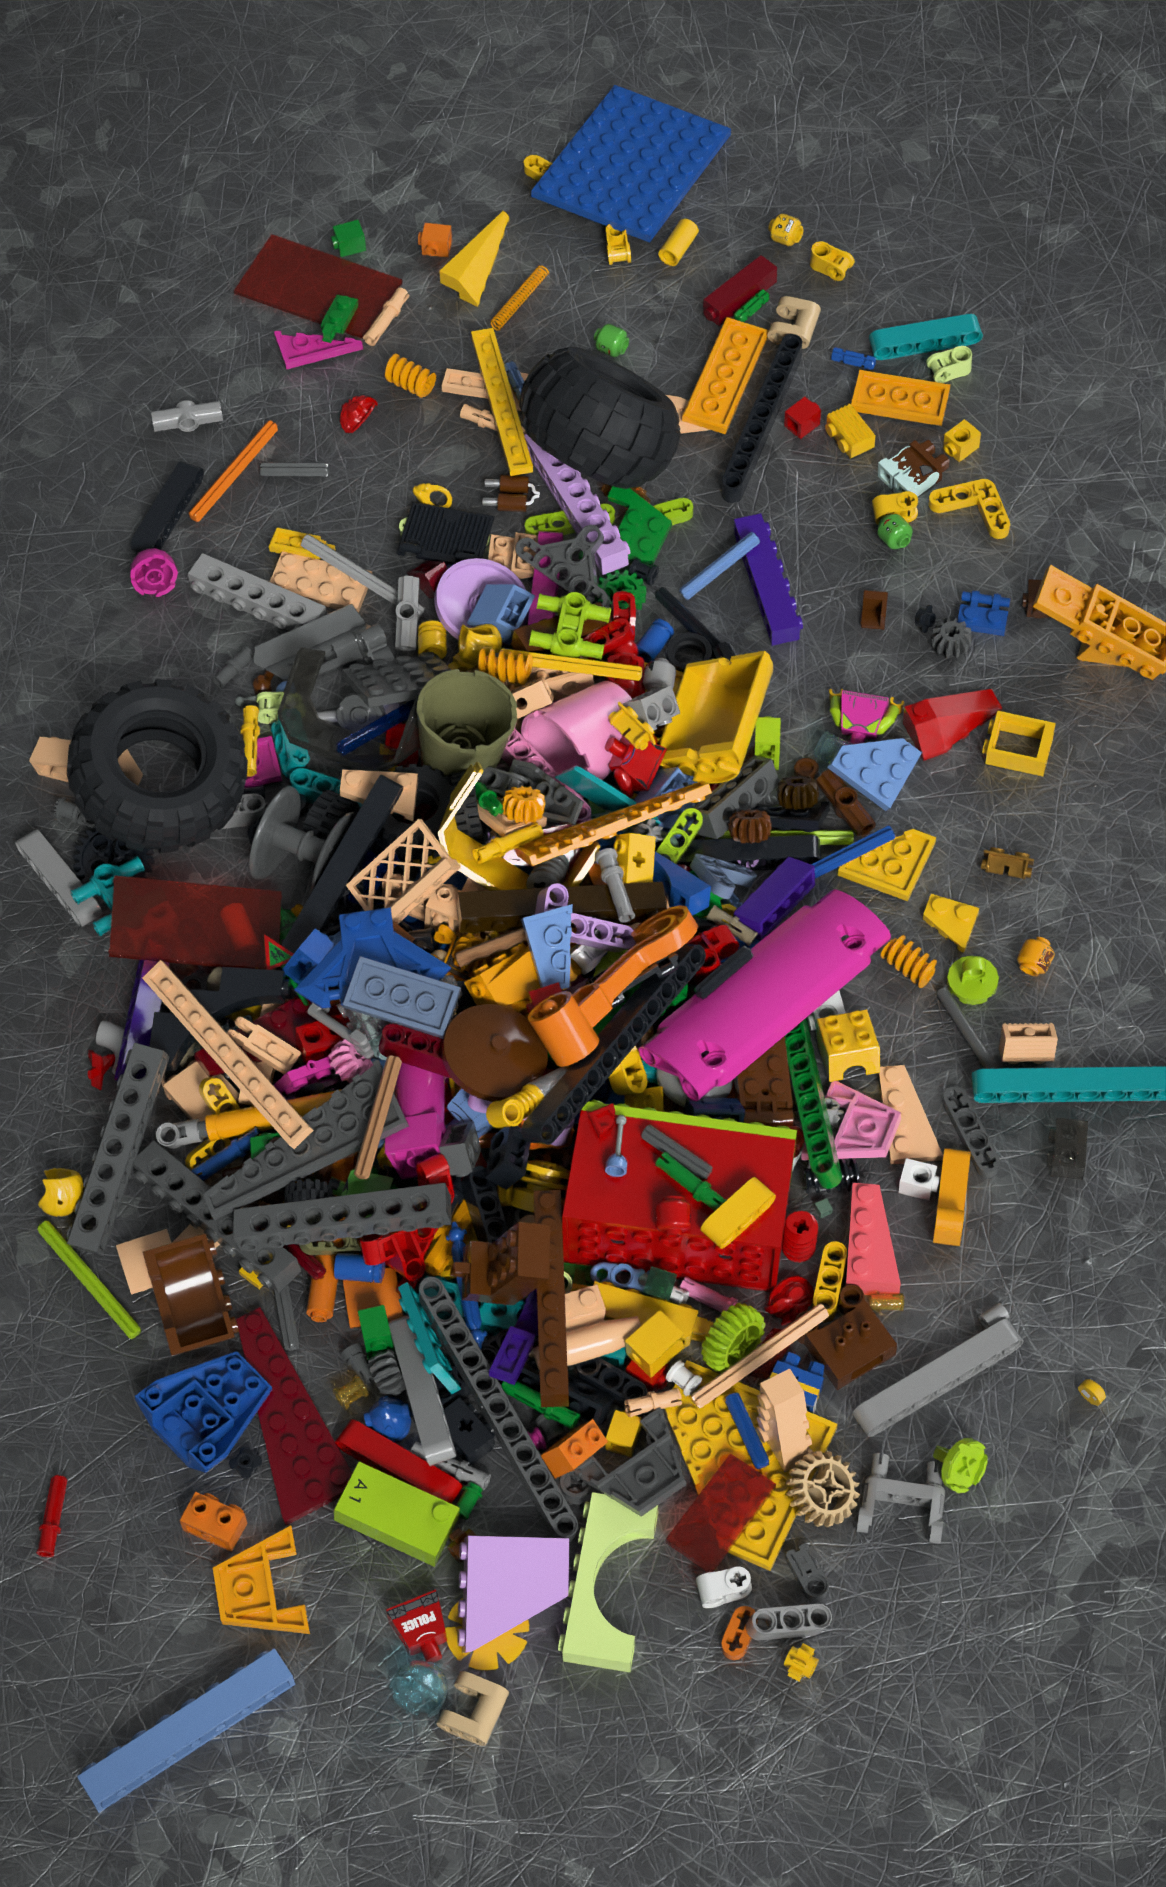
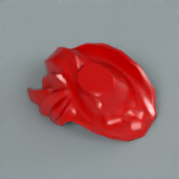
M362 395L360 397L354 396L352 400L348 399V402L342 404L340 424L344 432L353 433L368 419L374 407L378 405L377 401Z
M800 1276L788 1277L774 1287L770 1293L768 1305L764 1309L766 1312L782 1319V1326L787 1325L790 1322H794L799 1313L807 1311L813 1302L814 1290L807 1279Z

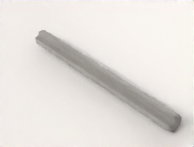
M307 534L302 539L301 546L397 606V589L311 535ZM418 604L419 618L425 610V607L421 604ZM410 609L404 610L410 615H413L414 611Z

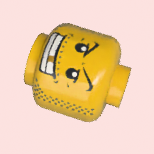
M779 214L775 219L773 218L768 228L771 239L785 246H792L798 243L802 238L804 230L798 218L787 214Z

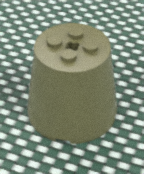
M459 669L443 672L428 681L421 690L417 702L422 767L423 765L431 766L432 770L438 769L444 772V777L449 776L450 778L454 773L467 771L471 764L475 765L476 762L481 764L483 770L487 767L496 768L517 722V704L511 691L497 678L478 670L472 673L459 672Z

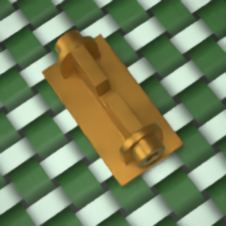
M990 847V851L984 850V856L988 857V860H982L981 869L986 870L985 872L1003 875L1004 867L1007 866L1009 867L1008 876L1024 880L1026 877L1031 878L1033 868H1029L1028 864L1033 865L1034 859L1029 858V854L1015 852V855L1004 854V849Z

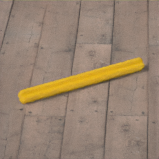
M501 649L504 651L505 658L508 657L510 652L514 653V659H517L519 653H523L524 661H526L528 655L531 654L533 658L532 667L635 681L641 680L642 667L635 665Z

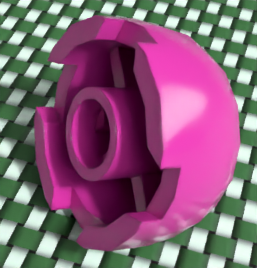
M151 548L141 551L133 558L130 565V580L134 589L141 595H144V593L149 595L156 593L155 596L160 597L169 593L176 585L177 566L167 552Z

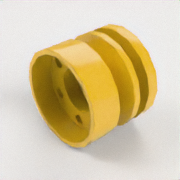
M528 1161L526 1170L530 1171V1175L525 1174L520 1179L528 1183L527 1188H514L511 1205L534 1212V1191H567L568 1184L561 1182V1178L569 1180L570 1171L561 1165L547 1161ZM561 1196V1207L563 1215L565 1198Z

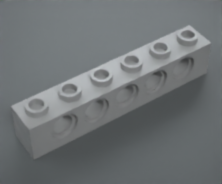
M203 553L188 572L190 588L195 592L204 593L217 602L227 603L238 611H245L259 620L273 623L280 629L290 631L327 614L326 606Z

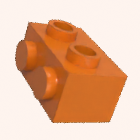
M198 1492L194 1493L180 1519L183 1531L230 1552L234 1550L248 1524L245 1513L240 1507L234 1504L227 1506L220 1503L219 1499L212 1494L205 1493L202 1495Z

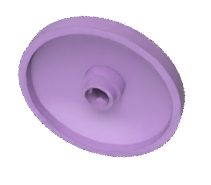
M474 558L454 564L443 574L435 591V610L443 627L454 638L459 640L462 624L473 628L467 622L486 584H514L526 590L521 580L507 567L495 561ZM528 610V612H527V614H526V616H525V618H524V620H523L521 626H523V625H525V624L527 623V620H528V617H529V610Z

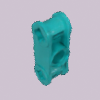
M283 708L278 713V720L273 722L271 732L281 771L290 779V774L293 770L303 768L309 763L310 756L298 713L291 708Z

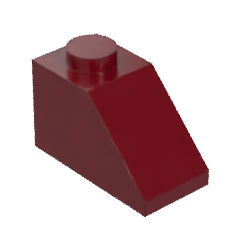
M425 561L407 572L408 576L419 578V588L428 598L434 599L437 585L448 568L444 562Z

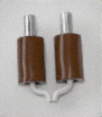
M501 475L500 479H485V487H498L500 492L519 494L499 493L498 498L483 497L482 505L498 506V511L527 512V505H531L535 498H539L540 492L536 491L535 486L529 483V476ZM529 487H531L532 492L536 495H533L531 500L527 502V495H522V493L528 494Z

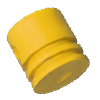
M426 621L418 626L419 656L423 652L436 653L440 659L446 656L447 634L441 622Z

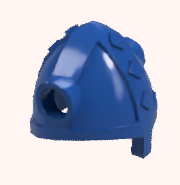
M383 1396L370 1407L369 1412L364 1413L366 1426L394 1443L402 1441L409 1433L411 1414L408 1403L405 1404L402 1400Z

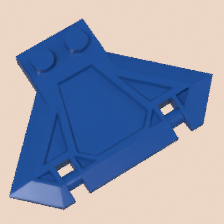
M391 907L341 914L339 919L342 939L294 990L322 1009L331 1007V1000L341 999V1005L343 1006L360 956L438 981L450 971L451 967L394 932ZM339 987V989L329 990V988Z

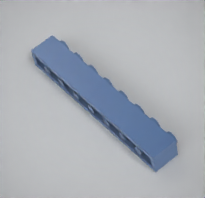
M275 1648L270 1652L264 1651L257 1655L254 1662L245 1668L242 1666L235 1669L229 1678L222 1683L217 1682L209 1686L205 1690V1694L199 1698L187 1700L176 1713L161 1717L156 1722V1725L148 1731L142 1730L131 1738V1742L125 1746L113 1748L102 1761L87 1765L77 1778L96 1810L100 1813L295 1685L293 1675Z

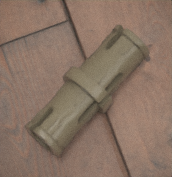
M714 905L706 918L718 926L727 925L733 935L748 946L752 944L758 932L739 921L740 918L737 916L732 917L716 905ZM731 925H733V926H735L736 928H738L739 930H741L742 933H741L740 931H738L737 929H735L734 927H732Z

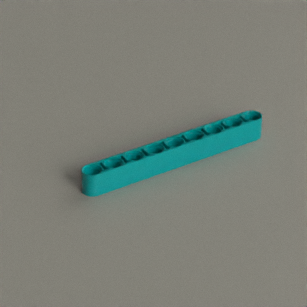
M1166 1066L979 1069L971 1074L973 1098L979 1103L1166 1101Z

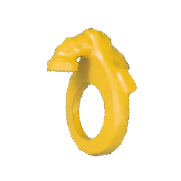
M423 483L413 487V494L420 503L434 505L430 501V494L434 491H440L447 498V503L440 507L450 508L452 505L450 492L442 486Z

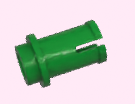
M468 1482L467 1486L464 1485L462 1487L463 1493L456 1505L460 1508L459 1517L468 1520L477 1500L483 1497L481 1494L483 1489L472 1482Z

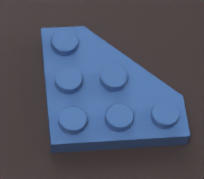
M903 738L844 745L836 751L827 768L883 810L887 811L891 808L922 752Z

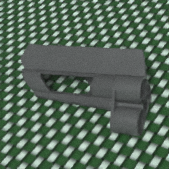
M352 604L254 646L253 663L284 681L290 680L291 684L361 659L365 661L366 665H371L376 660H386L389 662L395 659L386 644L387 639L382 627L378 623L373 626L368 625ZM318 650L323 652L326 657L323 663L302 672H298L286 665Z

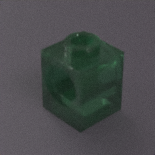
M651 1266L642 1293L669 1301L677 1274Z

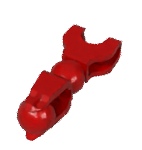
M619 591L613 595L610 618L612 621L619 618L627 619L633 629V636L626 643L608 652L607 662L642 667V677L639 681L620 678L614 680L612 677H604V679L620 686L633 699L646 693L642 683L645 667L643 658L638 656V647L636 642H634L636 620L635 597L632 593ZM618 601H626L629 607L627 609H620ZM622 628L618 630L620 633L624 632Z

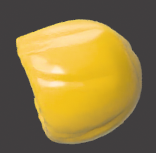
M462 624L458 642L461 660L467 664L478 666L479 653L482 648H485L486 655H489L491 649H494L495 653H499L502 648V637L496 626L483 624L470 628Z
M62 1168L44 1170L47 1179L42 1181L46 1190L45 1194L38 1201L39 1208L44 1213L55 1217H63L75 1212L76 1204L79 1199H82L84 1194V1183L80 1173L75 1170Z

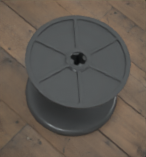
M293 786L283 788L267 807L256 830L249 858L251 876L257 880L268 877L278 867L286 852L296 855L299 861L306 859L316 863L312 879L313 891L355 819L357 812L345 814L332 828L327 839L324 840L314 836L313 831L304 832L297 829L301 806L299 792Z

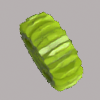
M737 1303L735 1306L731 1305L727 1311H722L721 1316L716 1318L715 1323L710 1326L709 1332L705 1334L706 1340L702 1343L703 1349L701 1354L706 1364L716 1372L723 1373L755 1350L758 1344L762 1342L761 1337L765 1333L763 1330L766 1325L764 1317L751 1305L748 1306L745 1303Z

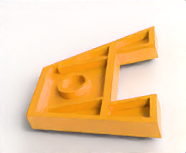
M291 1525L213 1567L220 1619L223 1625L310 1634L305 1604L277 1610L269 1560L297 1555Z

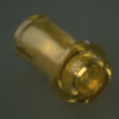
M876 1291L875 1294H870V1307L872 1310H876V1313H879L880 1310L904 1311L903 1293L880 1294L879 1291Z

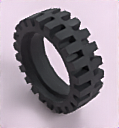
M466 771L452 774V792ZM474 785L455 814V820L457 821L458 830L480 844H486L488 842V825L479 818L476 788Z

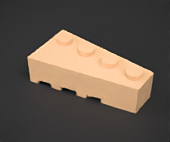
M39 737L29 759L38 775L68 782L67 763L71 740L59 739L57 737ZM126 749L118 758L119 766L125 776L139 786L143 774L128 749Z
M791 1369L760 1383L759 1406H757L759 1416L757 1417L758 1427L756 1431L763 1443L767 1442L784 1472L795 1468V1462L800 1459L802 1460L804 1455L808 1453L813 1454L812 1449L809 1448L812 1445L811 1437L809 1434L806 1435L809 1422L805 1415L807 1408L804 1391Z

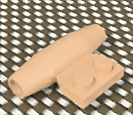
M597 1284L565 1294L567 1366L607 1355L625 1347V1340L641 1327L637 1316L604 1321L606 1308ZM539 1346L532 1350L537 1367L540 1370Z

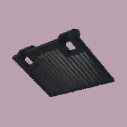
M412 502L396 554L405 556L406 552L415 553L417 559L440 561L450 565L467 559H483L495 516Z

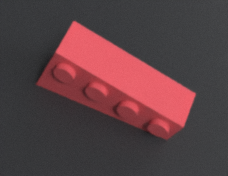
M853 1183L846 1286L857 1285L863 1290L864 1295L899 1298L901 1283L880 1185Z

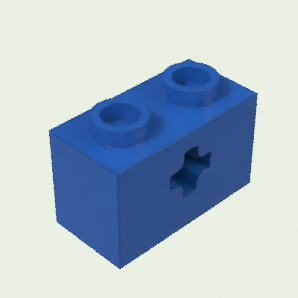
M315 928L281 971H284L288 977L299 985L334 948L335 944L326 934L321 933Z

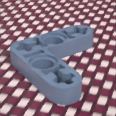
M695 854L690 864L691 869L696 875L711 886V892L724 899H730L736 887L734 884L751 887L757 876L754 871L745 866L702 854Z

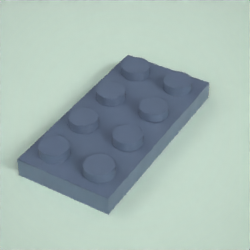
M360 956L343 1002V1008L443 1039L461 988Z

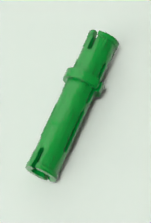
M664 1152L661 1155L664 1159L662 1160L659 1157L656 1161L658 1168L662 1169L691 1192L696 1201H702L713 1211H716L727 1201V1199H724L711 1188L710 1183L700 1180L671 1157L669 1153Z
M503 1381L501 1385L505 1394L544 1414V1418L548 1420L553 1419L570 1430H573L579 1421L580 1414L566 1407H541L540 1392L519 1381L515 1385Z

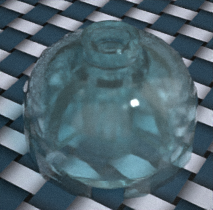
M412 1660L401 1666L389 1685V1689L393 1688L395 1692L392 1696L394 1701L404 1710L417 1716L420 1714L419 1711L428 1713L427 1717L437 1715L448 1695V1682L444 1673L435 1663L425 1660Z

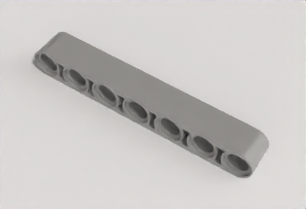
M405 1315L388 1323L422 1448L429 1466H433L457 1456L433 1373L428 1374L423 1366L424 1354H421L415 1345L414 1339L417 1336L407 1324L406 1319L409 1318V1315Z
M1003 1319L863 1402L853 1411L852 1415L866 1435L872 1437L1013 1353L1024 1341L1009 1320Z

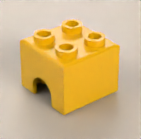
M867 1009L816 1019L817 1045L829 1082L843 1080L845 1070L857 1065L865 1068V1075L880 1073V1047Z

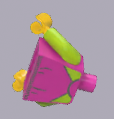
M829 689L830 714L835 726L841 728L842 734L851 736L849 745L865 743V738L876 740L878 735L884 734L903 710L904 701L902 700L901 704H895L894 697H891L889 702L887 697L845 691L841 689L839 694H834L832 689Z

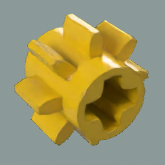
M804 1643L799 1649L792 1646L784 1661V1666L789 1668L787 1676L799 1682L804 1676L810 1679L819 1662V1659L813 1657L815 1649Z

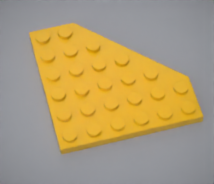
M686 1360L684 1365L694 1375L702 1377L700 1385L693 1393L720 1375ZM737 1382L704 1407L698 1408L692 1401V1394L690 1396L684 1395L683 1390L675 1384L673 1389H679L682 1399L678 1400H681L682 1404L680 1406L664 1408V1411L719 1549L771 1571L799 1509L797 1506H790L791 1502L794 1501L793 1496L786 1495L788 1491L792 1490V1487L785 1483L792 1477L789 1474L790 1470L784 1472L767 1442L763 1443L761 1441L769 1458V1465L761 1469L755 1468L725 1402L726 1396L736 1392L739 1393L756 1430L758 1427L757 1417L759 1412L757 1406H759L758 1395L760 1391ZM807 1411L805 1415L809 1422V1428L806 1429V1435L809 1434L812 1445L809 1448L813 1452L821 1451L823 1454L827 1451L838 1424ZM818 1468L811 1470L808 1481L814 1479Z

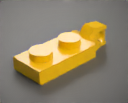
M276 528L269 544L270 552L280 554L287 552L321 559L301 546V541L307 535L306 533ZM311 535L336 551L335 545L327 544L326 541L321 540V536Z

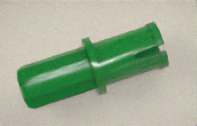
M476 782V799L479 806L487 809L493 816L502 814L504 812L503 804L497 799L496 793L488 790L485 784Z

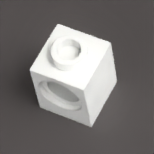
M906 1158L898 1193L929 1201L932 1191L937 1192L940 1177L936 1176L937 1166ZM916 1178H923V1179H925L926 1181L920 1183V1182H917L915 1179H916Z

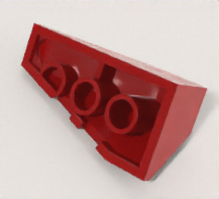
M992 689L929 698L904 707L903 725L915 747L922 752L920 756L925 761L948 752L952 749V745L960 739L963 740L969 736V732L977 726H982L994 717L997 711L1002 710V706Z

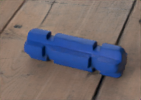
M835 347L832 351L831 359L833 361L841 362L842 360L845 364L862 367L863 365L865 369L869 370L875 368V356L867 355L865 357L862 353L850 350L844 352L842 348Z

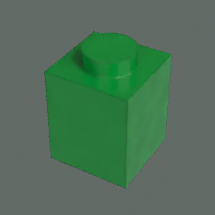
M359 220L333 226L334 236L330 237L334 250L338 249L340 257L366 251L365 235Z

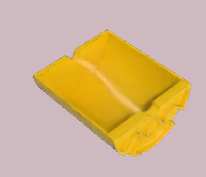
M766 651L731 656L730 661L726 658L688 663L686 665L675 697L680 714L672 717V722L666 724L659 744L667 749L660 764L662 768L678 767L683 774L693 776L692 781L723 783L738 776L773 673V662Z

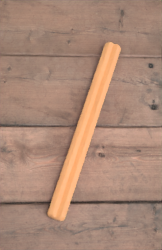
M822 1304L816 1305L693 1393L691 1398L698 1408L704 1407L828 1318L827 1309Z

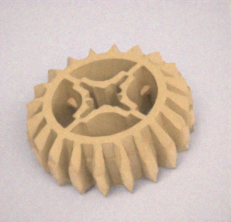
M821 1451L813 1452V1454L808 1453L803 1456L802 1460L796 1461L794 1464L795 1468L789 1472L792 1478L785 1483L792 1487V1490L788 1491L786 1495L793 1496L794 1501L791 1502L790 1506H797L799 1508L796 1515L802 1516L805 1514V1522L810 1523L813 1521L814 1526L817 1527L823 1524L825 1527L840 1524L844 1518L850 1517L852 1514L851 1510L857 1506L853 1499L860 1496L858 1492L854 1491V1488L860 1484L856 1481L853 1482L852 1477L855 1476L856 1472H849L847 1470L850 1463L844 1462L841 1464V1456L836 1455L833 1457L832 1452L829 1451L823 1454ZM818 1468V1474H815V1479L808 1481L811 1470ZM838 1497L836 1506L832 1510H828V1504L831 1503V1499Z

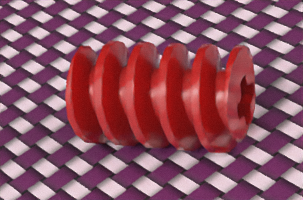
M796 1211L785 1220L782 1251L785 1257L792 1262H805L815 1253L818 1223L812 1214L806 1211Z

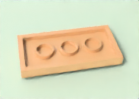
M287 552L281 553L270 579L271 583L328 608L338 610L352 604L358 613L368 590L366 586L326 561Z

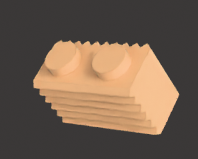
M1004 1023L1002 1025L999 1045L1002 1062L1018 1064L1019 1062H1034L1036 1064L1054 1062L1058 1041L1054 1024L1009 1023L1007 1025Z

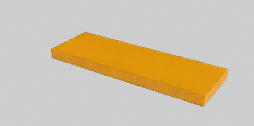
M726 317L683 413L682 421L726 435L768 339L767 334L769 330Z

